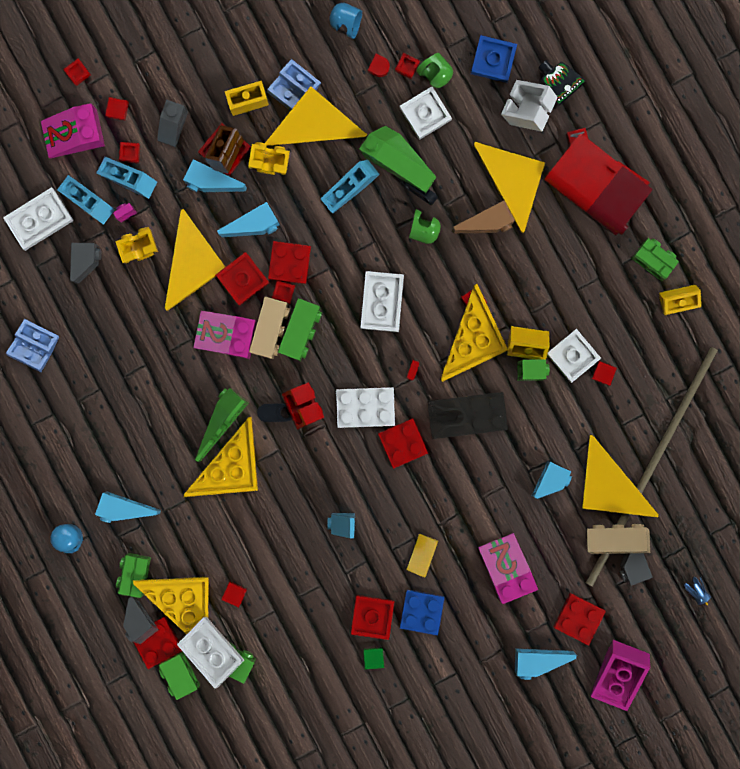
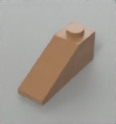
M502 201L454 226L452 231L453 233H496L501 230L504 233L512 228L511 225L515 222V219L506 202Z

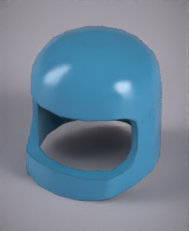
M347 3L336 4L330 14V24L335 30H339L342 24L347 27V37L354 39L361 23L362 10Z
M73 524L57 526L50 536L52 546L64 553L78 551L83 541L81 529Z

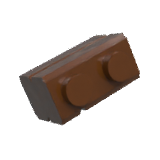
M222 125L219 127L205 157V160L213 170L227 174L230 172L239 148H241L244 142L237 129Z

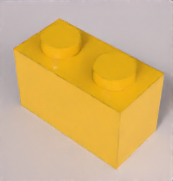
M262 80L225 91L233 116L269 105Z
M511 326L508 337L507 356L535 360L546 359L549 350V331Z

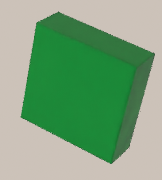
M383 647L364 649L365 669L384 668Z

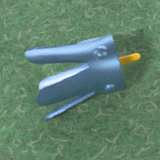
M693 577L695 590L687 583L684 584L686 587L684 589L695 598L698 605L704 603L708 605L707 601L711 596L705 590L701 577L702 586L698 579Z

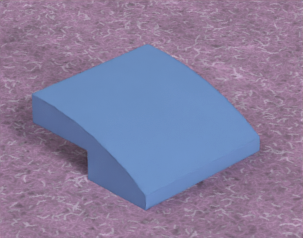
M291 59L279 72V77L267 89V93L291 111L310 86L317 90L321 82Z
M24 319L15 333L16 338L6 354L42 372L56 346L59 336Z

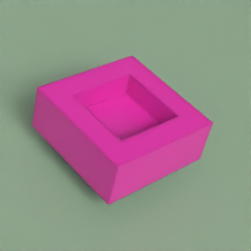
M130 203L121 204L116 208L117 211L113 212L116 219L121 223L137 213Z

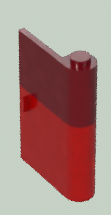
M581 133L544 179L615 236L618 233L622 235L629 227L626 225L653 190Z

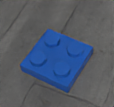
M480 35L471 74L508 83L517 44Z
M406 589L400 629L438 635L445 597Z

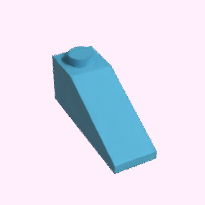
M104 157L97 171L98 175L148 199L157 184L156 180L144 172Z
M194 159L183 179L187 184L186 187L194 192L198 190L202 192H243L247 189L244 183L219 171H215Z
M369 160L359 161L321 200L331 213H334L366 188L380 174Z
M69 175L57 189L103 225L115 210Z
M265 202L217 230L221 237L264 235L265 233L271 234L275 232L280 224L268 203Z
M104 492L95 515L100 516L101 521L111 523V521L158 515L161 510L110 492Z
M332 513L331 518H328V529H331V534L354 538L355 513Z
M515 649V673L517 676H520V679L530 680L531 677H538L575 660L576 654L574 651Z

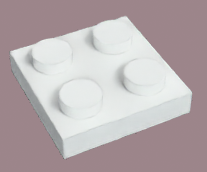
M433 87L428 88L399 107L419 140L452 120Z
M577 329L559 342L547 354L570 383L601 359Z

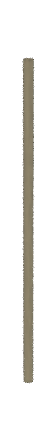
M710 347L636 488L641 494L718 351L717 349ZM622 513L617 525L625 526L631 514ZM610 554L600 555L586 584L593 587Z

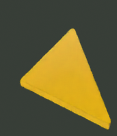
M310 86L265 144L268 146L366 137L367 134Z
M475 142L474 148L477 150L487 172H489L500 196L506 202L520 232L524 233L545 162Z
M184 209L180 212L165 303L166 311H169L216 277L217 273L225 268V265Z
M478 284L473 286L440 378L441 382L507 351V346Z
M252 417L246 419L243 425L184 493V497L258 491Z
M590 435L582 508L658 517L659 514L593 435Z
M208 577L132 580V583L186 635L203 617L208 618Z

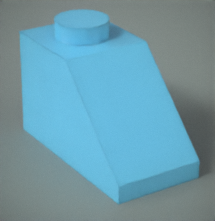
M547 461L531 496L538 499L563 490L571 481V471Z

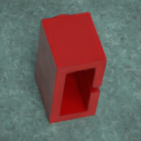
M309 382L282 394L297 430L324 418L321 406L314 400L316 398L315 392Z

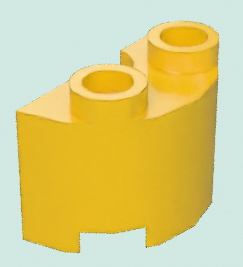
M261 142L252 144L248 165L250 169L255 168L257 172L275 175V172L282 175L286 174L290 151H286L281 146H274V149L266 148L267 144Z
M149 227L139 229V233L135 236L126 234L121 236V240L115 241L122 263H129V261L135 259L137 261L144 260L158 252Z

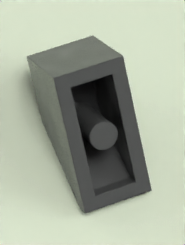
M166 99L160 116L158 142L176 147L188 115L184 105Z
M71 243V282L79 284L99 265L102 251L97 244Z
M644 553L624 554L620 563L621 571H619L623 582L632 586L653 578Z
M131 596L128 599L123 627L126 630L125 636L131 643L141 644L159 629L141 602Z

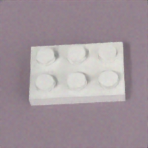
M52 187L3 217L25 251L74 221Z
M366 271L361 329L399 332L403 274Z
M394 387L336 389L338 428L395 426Z
M203 617L177 644L215 689L244 661L242 656L207 617Z

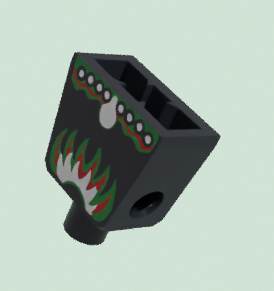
M546 60L538 67L545 75L539 84L550 86L558 97L554 104V109L558 108L585 82L582 76L562 61L553 67Z

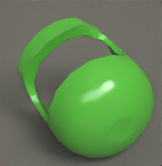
M440 53L427 58L416 70L420 76H425L434 88L445 86L453 76L451 65Z
M416 209L409 238L431 244L438 238L441 228L440 222L434 217L430 222L421 219L420 214L422 211Z

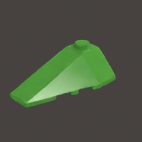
M387 126L371 132L359 148L365 159L424 193L428 191L437 178L401 134Z
M225 388L218 396L220 400L216 404L195 460L197 462L202 461L249 404L245 398L232 388L228 390Z

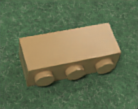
M268 297L264 298L249 351L251 354L269 359L278 356L280 345L277 344L279 337L283 338L285 327L283 326L284 319L288 320L290 314L288 303Z
M632 524V528H624V525H612V528H605L604 525H593V529H587L588 552L591 554L650 553V531L643 524Z

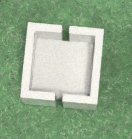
M516 80L510 93L515 103L508 99L501 115L510 125L542 132L549 118L547 112L551 113L558 97L550 86Z

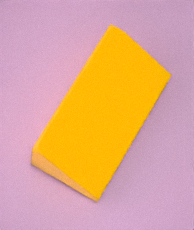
M696 285L659 293L664 315L701 307V290Z
M419 534L406 570L425 578L438 540Z

